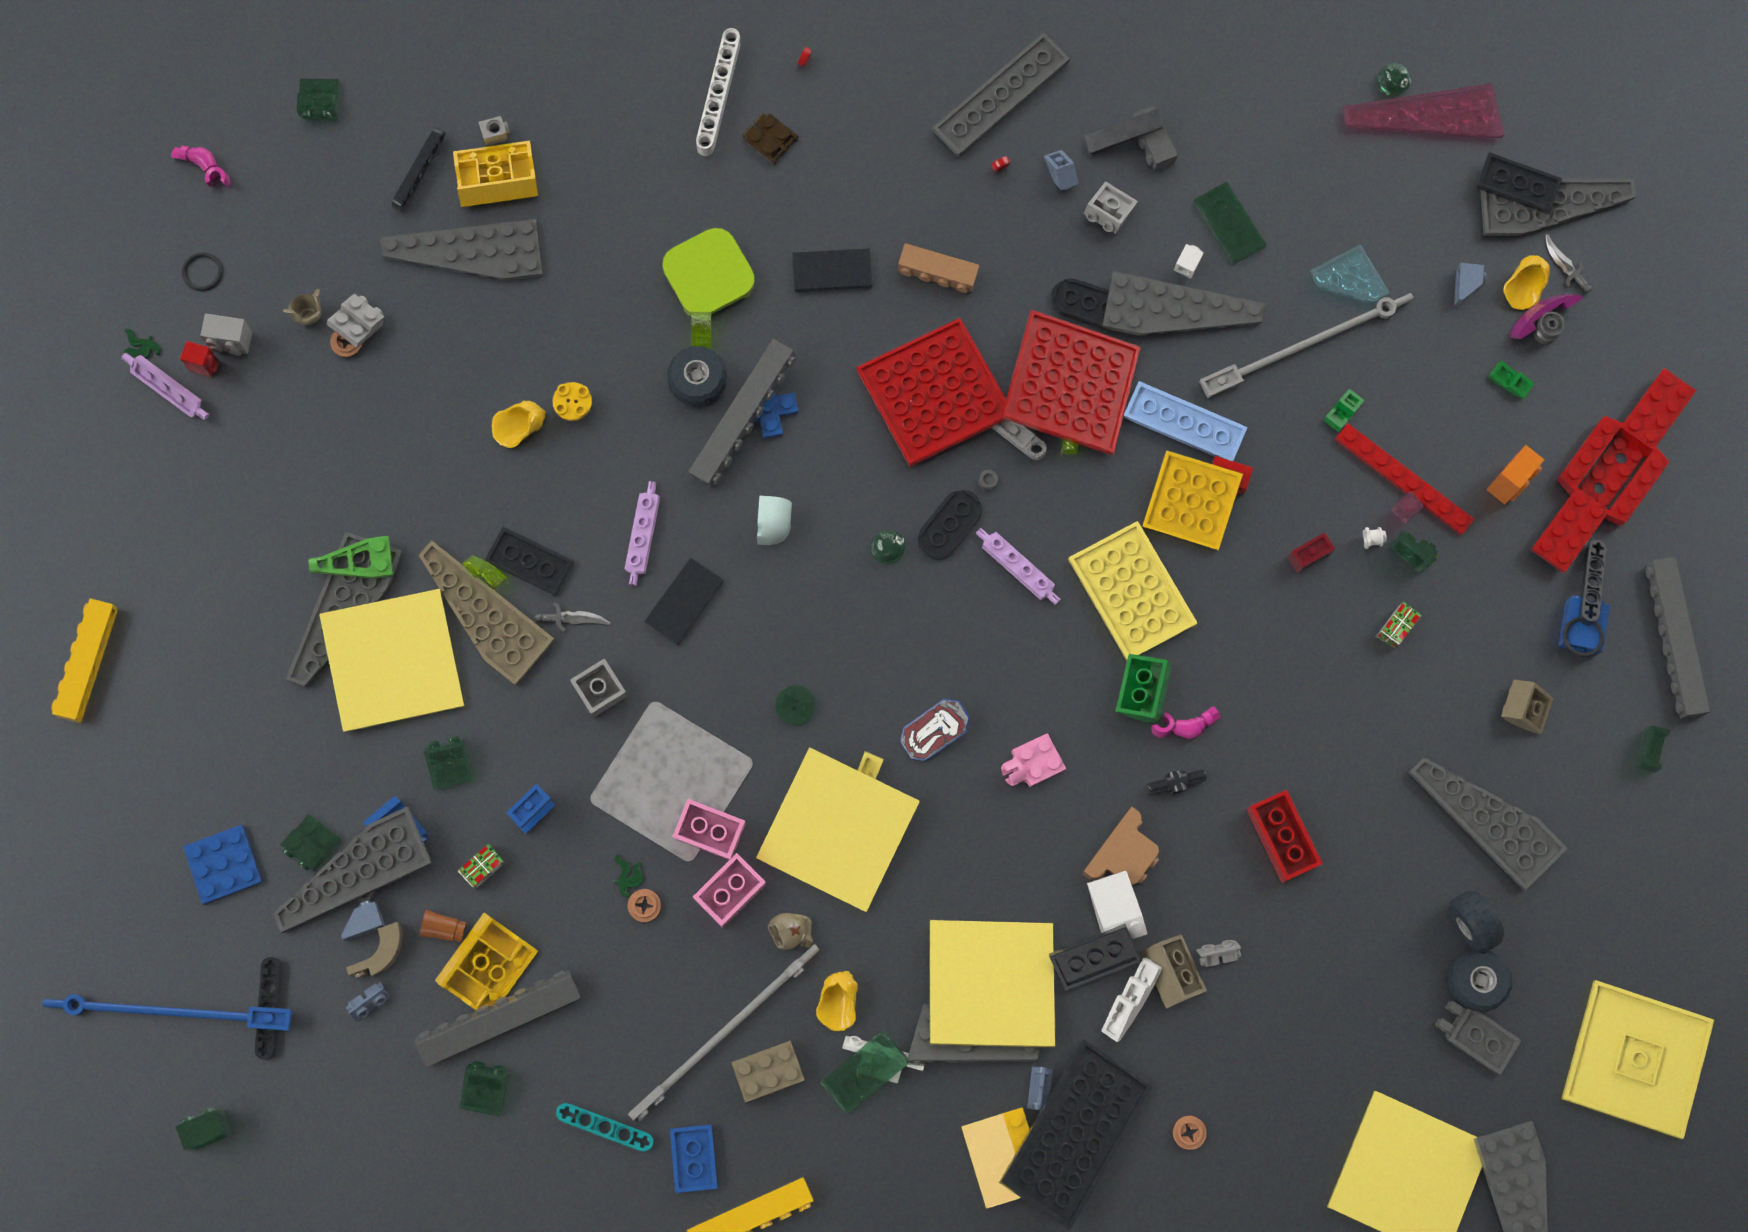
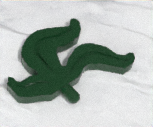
M131 329L124 330L128 334L127 339L131 346L142 347L139 350L127 348L123 353H128L133 358L141 355L145 359L149 357L150 350L155 351L156 355L160 354L161 348L154 341H151V335H148L147 339H136Z
M618 854L615 856V862L622 868V873L619 880L614 879L613 882L619 884L623 897H631V894H628V887L637 888L643 881V874L640 869L642 863H636L633 867V876L626 878L631 867L625 860H621Z

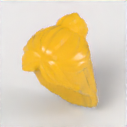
M1529 255L1522 259L1512 277L1505 283L1503 292L1513 309H1529L1539 302L1550 274V266L1542 257Z
M523 400L519 404L497 412L492 419L494 439L499 445L504 447H516L530 434L541 429L546 418V411L535 402Z
M849 971L833 973L827 977L816 1008L817 1018L832 1031H845L854 1024L856 1019L855 1004L858 986Z

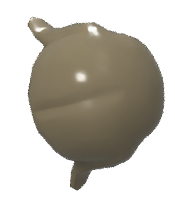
M317 289L313 295L301 294L296 296L290 302L289 309H283V312L288 313L292 321L303 326L315 324L321 317L320 289Z

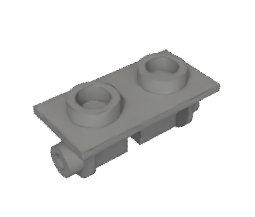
M1225 940L1219 945H1204L1201 949L1196 950L1201 957L1199 958L1200 965L1205 967L1220 964L1218 958L1222 956L1223 963L1237 961L1238 958H1241L1239 950L1241 946L1237 941Z

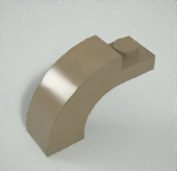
M395 922L378 929L380 944L376 953L367 960L346 967L349 976H355L357 979L366 976L367 971H370L371 976L377 977L393 965L402 947L403 934L400 923Z

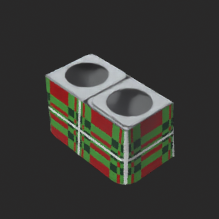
M1403 601L1376 637L1396 648L1422 615Z
M488 844L462 866L458 873L476 890L505 863L493 847Z

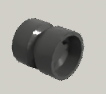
M1556 312L1545 313L1535 324L1534 338L1541 344L1553 343L1565 328L1564 318Z

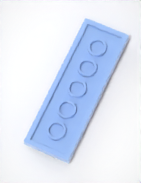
M1140 381L1123 416L1127 420L1209 455L1230 461L1234 460L1248 428Z

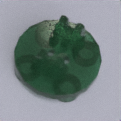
M793 685L786 687L776 698V713L787 724L795 726L804 725L814 714V697L803 686Z

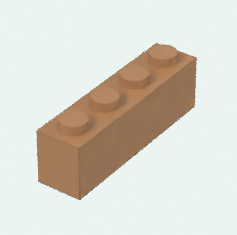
M905 243L898 263V271L905 276L913 275L919 277L920 280L925 282L933 281L942 287L950 286L963 293H972L979 265Z

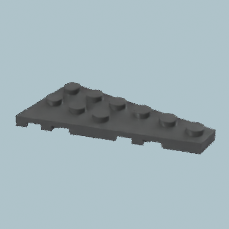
M923 1004L906 1062H1037L1041 1047L930 1045V1005Z

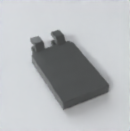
M1449 1001L1445 1009L1456 1015V1019L1451 1024L1441 1018L1437 1020L1434 1026L1446 1033L1445 1037L1448 1042L1495 1074L1501 1075L1521 1040L1481 1012L1466 1009L1454 1001Z

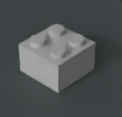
M205 313L200 336L213 352L229 351L233 355L240 356L241 354H248L253 332L244 319Z
M605 659L570 680L593 718L628 697Z

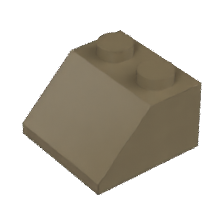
M1513 680L1501 716L1512 725L1541 735L1554 698L1535 682Z

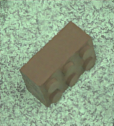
M791 1041L731 1062L745 1103L805 1082Z

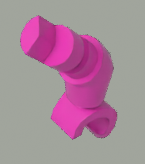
M183 145L181 148L175 147L173 149L172 158L190 160L195 165L200 166L206 173L205 181L210 187L214 185L213 180L217 176H221L220 181L227 187L230 185V177L217 166L212 153L208 149L202 147L190 148Z
M1214 706L1200 715L1201 718L1176 720V722H1174L1170 714L1165 712L1163 721L1167 723L1168 727L1161 728L1155 724L1152 725L1151 730L1159 738H1165L1171 732H1174V735L1192 739L1201 735L1202 731L1206 729L1205 726H1211L1221 717Z

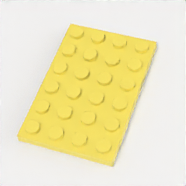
M1138 521L1068 558L1126 661L1129 654L1141 655L1197 625V621Z

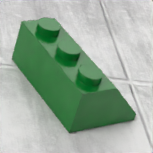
M1129 654L1116 712L1139 721L1159 724L1172 669L1169 661Z

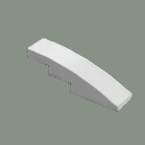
M1142 958L1135 976L1129 978L1122 995L1117 996L1101 1032L1116 1042L1121 1040L1143 1007L1163 969L1148 958Z

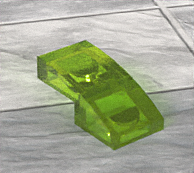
M691 312V346H703L711 349V312Z
M471 555L462 563L474 578L481 574L493 588H496L507 578L495 566L479 557Z

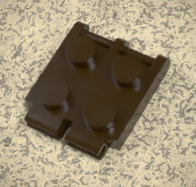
M763 112L753 123L756 128L750 125L742 134L746 139L745 144L773 166L777 163L776 160L780 155L788 151L787 148L790 144L799 138L796 133L770 113L766 115ZM789 137H791V139L785 145H783L785 141ZM779 149L780 151L772 158V156Z

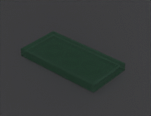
M1227 181L1193 200L1233 265L1267 246Z
M883 1029L820 1083L848 1115L909 1064L910 1060Z

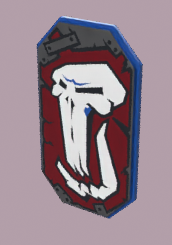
M943 699L903 727L900 743L911 759L926 761L967 732L970 716L960 701Z

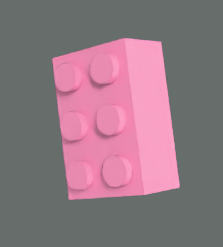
M687 799L673 838L730 860L734 856L746 821Z
M736 853L693 896V899L723 929L766 886V882Z

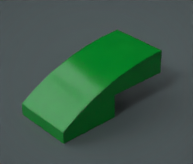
M1502 360L1496 364L1488 376L1502 388L1521 399L1525 398L1535 384L1522 372H1515Z
M1348 389L1323 421L1339 432L1365 400L1351 389Z

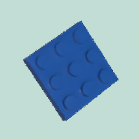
M242 824L183 846L203 905L263 883Z

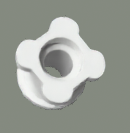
M1365 527V530H1363L1365 549H1369L1372 545L1382 547L1383 543L1386 542V532L1382 531L1381 527H1378L1376 530H1369V527Z

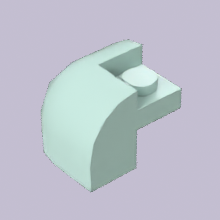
M759 497L758 545H776L786 539L791 528V501L780 497Z

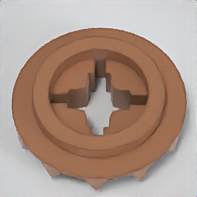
M336 331L331 336V348L335 354L340 355L342 358L351 357L358 353V350L362 347V344L357 348L352 344H348L344 348V344L341 341H346L345 338Z
M648 889L634 892L628 901L630 915L640 922L652 921L658 916L661 909L659 897ZM646 897L647 904L653 907L646 908L643 914L642 908L636 905L642 904Z
M1184 1116L1175 1123L1173 1138L1178 1146L1186 1150L1196 1149L1206 1139L1205 1125L1197 1117ZM1185 1124H1187L1190 1130H1198L1192 1134V1140L1189 1136H1181L1186 1132Z

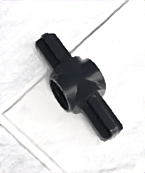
M1203 769L1190 773L1177 770L1167 773L1164 777L1165 779L1148 783L1147 789L1151 795L1165 791L1177 794L1189 790V785L1206 781L1207 776Z

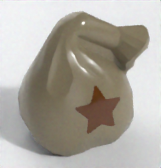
M781 913L775 916L768 925L769 933L779 949L790 950L798 945L808 948L814 945L811 937L812 921L805 915Z

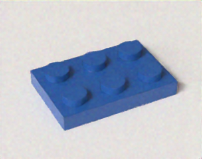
M712 1125L670 1129L675 1193L718 1189Z

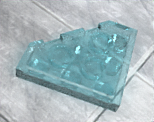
M1361 244L1311 269L1309 272L1319 289L1370 304L1390 294Z

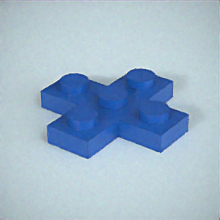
M795 392L779 396L774 394L773 398L764 405L762 415L755 419V421H760L764 439L783 436L780 417L798 413Z

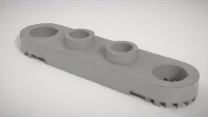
M1006 420L992 427V429L1031 459L1040 460L1046 455L1047 447L1044 441L1036 437L1034 433L1023 425ZM1038 445L1042 448V452L1035 454L1031 451V448Z

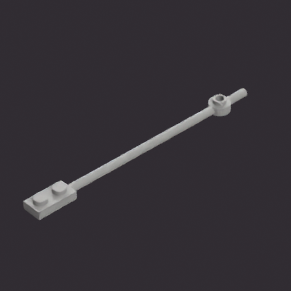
M1409 293L1396 300L1382 298L1377 303L1376 308L1241 369H1237L1236 365L1233 364L1200 379L1199 383L1207 398H1211L1242 384L1244 381L1242 376L1374 317L1379 316L1384 319L1392 317L1397 307L1414 300L1413 295ZM1382 307H1386L1388 312L1383 311Z
M814 944L800 958L795 960L775 981L691 1058L631 1110L628 1115L632 1120L635 1121L638 1118L641 1121L649 1113L647 1109L653 1104L655 1106L660 1104L665 1099L663 1095L698 1061L792 976L797 978L804 971L802 968L804 964L820 951L819 948Z

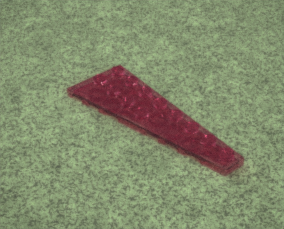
M1492 83L1343 106L1342 108L1346 127L1486 138H1503L1504 136Z

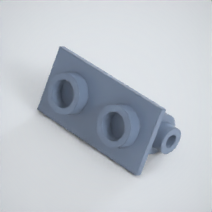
M381 982L378 984L374 983L364 991L367 998L364 999L360 994L348 1003L349 1005L346 1009L356 1021L365 1018L372 1010L383 1005L391 997Z
M1032 1067L1027 1109L1041 1110L1050 1095L1052 1069Z

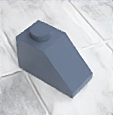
M1062 150L1044 156L1053 181L1060 190H1067L1079 184L1075 164Z
M1460 263L1456 269L1454 306L1462 304L1477 292L1482 284H1485L1487 274L1484 272V265Z
M371 900L364 901L359 904L360 907L354 909L341 935L343 940L348 941L385 926L376 902H371Z

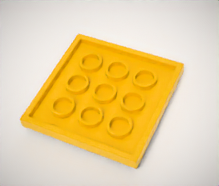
M1166 450L1142 526L1219 550L1243 474Z

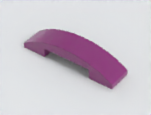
M1562 294L1542 300L1521 316L1514 325L1510 337L1522 339L1536 330L1534 321L1556 307L1568 309L1582 300V295Z

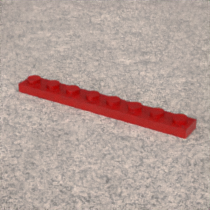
M1349 423L1346 424L1335 438L1343 447L1459 535H1462L1474 520L1473 517Z

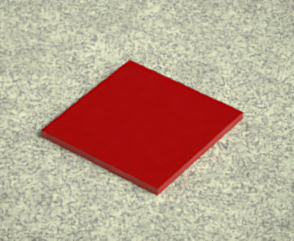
M1031 310L1001 418L1113 455L1141 347Z
M961 318L856 367L858 375L909 467L1006 421L1001 418L1006 397Z

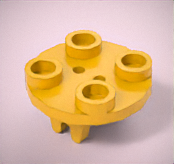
M576 382L559 385L552 399L553 408L557 415L568 421H575L585 417L592 406V396L588 388Z

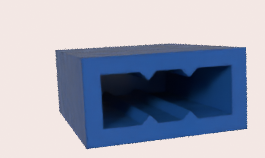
M1572 596L1565 601L1558 647L1567 649L1563 641V630L1570 620L1579 617L1581 596ZM1601 601L1600 616L1596 622L1602 628L1605 642L1610 605L1604 604ZM1589 609L1588 612H1587V615H1588L1589 618H1591V617H1590V611H1591L1592 609ZM1578 621L1569 627L1567 640L1574 650L1588 653L1597 648L1600 635L1594 625L1586 626ZM1604 643L1601 649L1595 655H1598L1601 652H1603Z

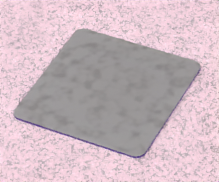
M652 702L593 791L591 802L596 807L674 855L689 862L695 859L700 849L673 838L687 799L724 812L751 770L753 762L750 757L661 703Z

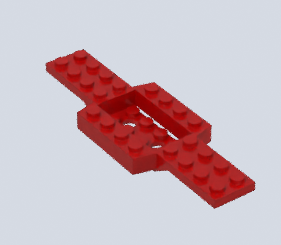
M1663 368L1623 423L1604 415L1557 478V481L1568 492L1569 497L1531 550L1564 573L1603 519L1620 526L1624 525L1670 461L1656 446L1697 390ZM1615 437L1614 440L1612 441V443L1609 445V447L1606 449V451L1604 452V454L1601 456V458L1598 460V462L1596 463V465L1593 467V469L1590 471V473L1588 474V476L1585 478V480L1582 482V484H1581L1580 487L1578 488L1577 486L1580 484V482L1583 480V478L1585 477V475H1586V474L1588 473V471L1591 469V467L1593 466V464H1594V463L1596 462V460L1599 458V456L1601 455V453L1604 451V449H1605V448L1607 447V445L1610 443V441L1612 440V438ZM1619 453L1626 457V462L1623 464L1618 463L1616 460V455ZM1647 457L1641 464L1639 469L1636 471L1634 476L1631 478V480L1628 482L1626 487L1620 493L1618 498L1612 504L1610 509L1608 510L1607 506L1610 504V502L1615 497L1617 492L1620 490V488L1631 475L1633 470L1639 464L1641 459ZM1597 483L1602 484L1605 489L1604 493L1599 494L1595 492L1594 485Z

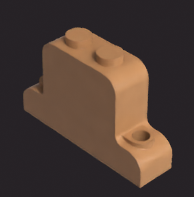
M1131 806L1082 874L1090 880L1101 879L1106 872L1114 875L1126 871L1132 886L1136 883L1141 885L1147 877V874L1144 872L1148 867L1153 868L1158 862L1159 858L1156 856L1159 849L1154 842L1137 830L1143 823L1139 811Z

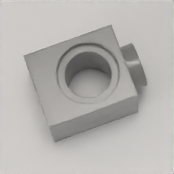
M501 116L479 122L486 147L508 141L507 133H510L507 121L503 122ZM493 129H500L497 133L491 132Z

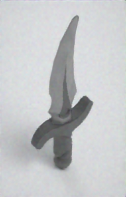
M1546 234V244L1551 257L1563 269V273L1569 275L1566 280V287L1570 286L1571 280H1575L1584 288L1585 292H1590L1592 287L1580 275L1583 270V262L1580 261L1579 268L1575 269L1572 261L1556 247L1549 235Z
M553 603L557 610L556 614H537L535 616L537 622H556L557 627L563 632L566 629L561 625L562 622H568L572 625L579 623L611 625L609 621L594 613L585 611L561 612L560 606L556 603Z

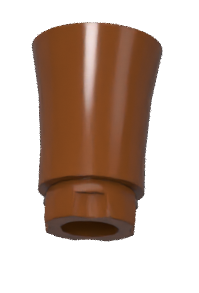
M426 909L419 937L461 942L466 922L458 921V919Z

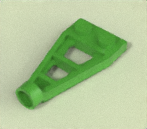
M389 536L368 538L324 556L309 558L310 573L370 579L394 576ZM362 551H369L370 567H356L353 562L354 555ZM348 557V568H334L333 560L335 558Z

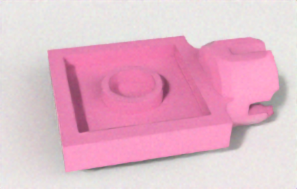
M1048 733L1011 751L1013 759L1001 766L1003 776L1013 772L1009 775V778L1005 779L1011 786L1025 781L1029 787H1032L1066 770Z

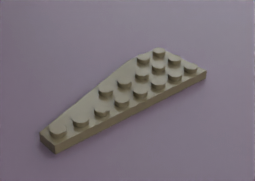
M431 540L419 554L420 559L484 661L516 686L555 639Z

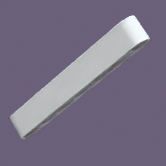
M729 28L723 33L701 118L696 144L697 151L702 156H709L713 153L740 49V34L734 28ZM730 38L735 39L734 42H729L727 40ZM731 56L730 59H724L723 57ZM720 73H726V74H727V75L724 76V77L719 76ZM716 90L723 91L721 94L714 93ZM713 107L718 108L715 112L710 111ZM707 125L714 126L712 129L705 128ZM704 142H708L710 144L706 147L701 146V144Z

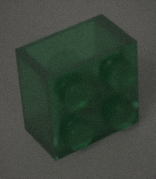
M211 1107L201 1111V1115L193 1118V1116H189L180 1120L181 1124L175 1127L183 1149L186 1151H196L233 1135L225 1111Z

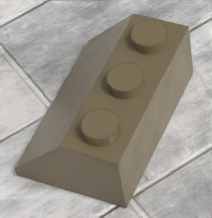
M1182 934L1161 941L1141 951L1143 958H1148L1163 968L1155 984L1166 1008L1207 991Z

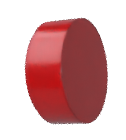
M805 47L797 64L805 67L812 54V50Z
M1004 156L993 162L991 167L994 172H998L1008 167L1011 161L1008 156Z

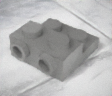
M1105 181L1090 200L1083 214L1086 215L1090 222H1097L1103 226L1105 231L1116 234L1136 207L1138 201Z
M354 293L341 304V309L327 320V325L357 348L383 326L384 316L381 309L371 307L364 296L358 297Z

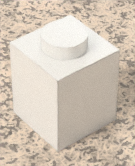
M1186 244L1175 265L1174 271L1191 279L1204 252L1194 245L1189 246Z

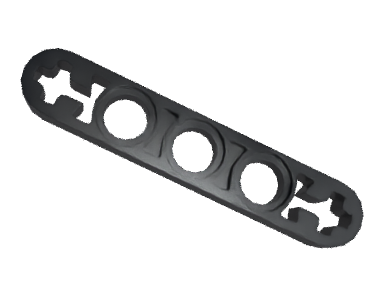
M437 127L432 130L394 196L392 208L400 212L405 209L443 143L446 135L445 131Z
M1600 540L1591 541L1586 549L1579 608V620L1586 626L1594 625L1600 616L1607 546ZM1594 547H1596L1597 550L1599 551V553L1597 554V556H1594L1595 553H1596V549H1595ZM1590 563H1596L1600 569H1593ZM1588 579L1595 580L1598 586L1590 585ZM1586 596L1594 597L1596 602H1589ZM1589 609H1592V610L1590 611V617H1591V618H1588V615H1587V612H1588Z
M267 957L261 963L258 1007H263L264 1004L270 1002L274 1008H279L282 966L280 961L274 957ZM271 961L276 965V968L272 969V975L276 976V979L265 978V975L270 976V970L266 968V965H270ZM270 981L273 982L275 990L272 993H266L264 990L265 984ZM256 1029L255 1054L259 1059L269 1060L275 1055L277 1030H272L269 1035H263L261 1029ZM260 1038L271 1039V1042L267 1041L266 1046L270 1048V1052H267L266 1056L260 1052V1049L265 1046V1041H260Z

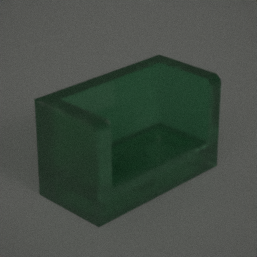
M1650 725L1644 729L1635 767L1654 773L1662 769V764H1659L1665 737L1670 735L1671 730L1655 725Z

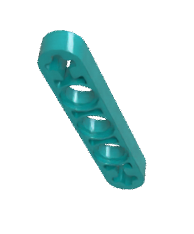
M568 1103L559 1105L556 1110L557 1118L564 1123L639 1151L646 1152L653 1147V1137L644 1131ZM566 1107H569V1112L576 1114V1110H579L576 1122L572 1123L574 1118L566 1116L563 1119V1114L560 1113L561 1109L565 1110ZM583 1114H588L591 1117V1123L588 1126L580 1124L579 1120ZM604 1121L609 1122L611 1125V1130L606 1134L601 1133L599 1130L600 1123ZM624 1128L628 1129L631 1134L627 1141H622L619 1138V1132ZM634 1132H638L636 1137L641 1139L647 1136V1141L650 1142L649 1146L645 1145L644 1148H641V1143L634 1141V1145H631Z

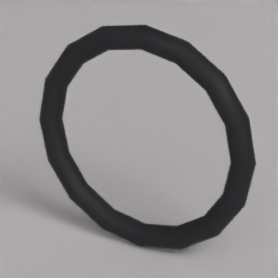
M206 252L191 255L182 267V278L185 284L199 291L214 287L222 275V266L219 260L214 255ZM197 257H209L215 261L218 267L216 279L207 286L199 287L193 285L186 277L187 265Z
M1579 617L1573 618L1566 624L1563 630L1565 647L1579 657L1595 655L1604 643V634L1601 626L1597 622L1594 624L1600 635L1597 648L1588 653H1580L1574 650L1567 640L1569 627L1574 622L1580 621Z

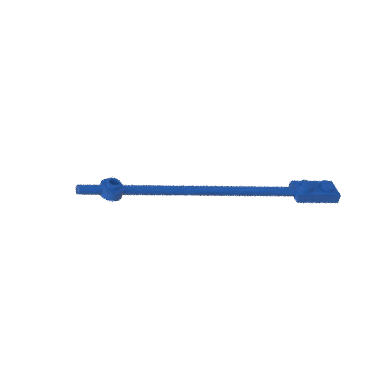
M77 994L69 995L65 1000H43V1007L64 1008L67 1014L73 1016L81 1015L85 1010L221 1019L247 1021V1028L290 1031L293 1011L291 1009L249 1006V1012L242 1013L86 1002L82 996ZM75 1002L79 1003V1007L77 1009H74L73 1007Z

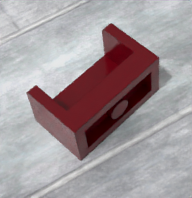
M1324 532L1291 551L1287 558L1295 571L1300 573L1308 565L1326 555H1331L1335 547Z

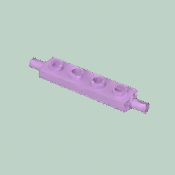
M128 353L122 355L121 360L130 365L131 374L189 417L198 415L204 421L207 420L209 413L201 409V399L140 355L132 358Z
M649 481L647 492L639 493L625 564V570L631 573L628 583L631 586H637L638 576L646 574L660 503L659 495L655 494L657 483Z
M982 528L976 532V535L984 541L982 548L1037 598L1043 600L1047 597L1054 605L1061 600L1052 592L1055 584L997 532L989 535Z

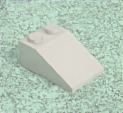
M1126 871L1087 883L1101 933L1126 923L1132 939L1147 934L1143 916Z

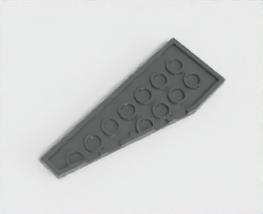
M1113 271L1102 328L1145 336L1153 333L1205 330L1213 327L1225 328V326L1256 325L1262 322L1265 303Z
M345 532L339 549L366 538ZM390 547L393 574H395L403 552ZM362 551L355 554L353 557L354 565L360 568L370 567V552ZM348 557L335 558L333 561L334 568H348ZM328 574L286 680L307 687L328 662L329 659L319 614L378 602L389 589L393 576L370 579Z

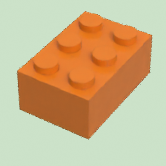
M1525 445L1486 490L1504 505L1509 500L1513 502L1542 470L1543 467L1540 465L1544 459Z

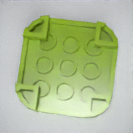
M712 228L673 247L663 258L662 267L665 278H667L688 316L703 318V320L711 318L710 315L742 298H748L754 288L755 279L749 263L733 236L721 228Z

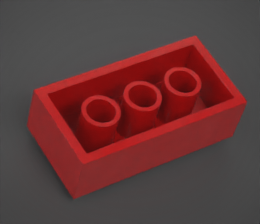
M1287 790L1251 805L1246 809L1281 883L1307 873L1323 864Z

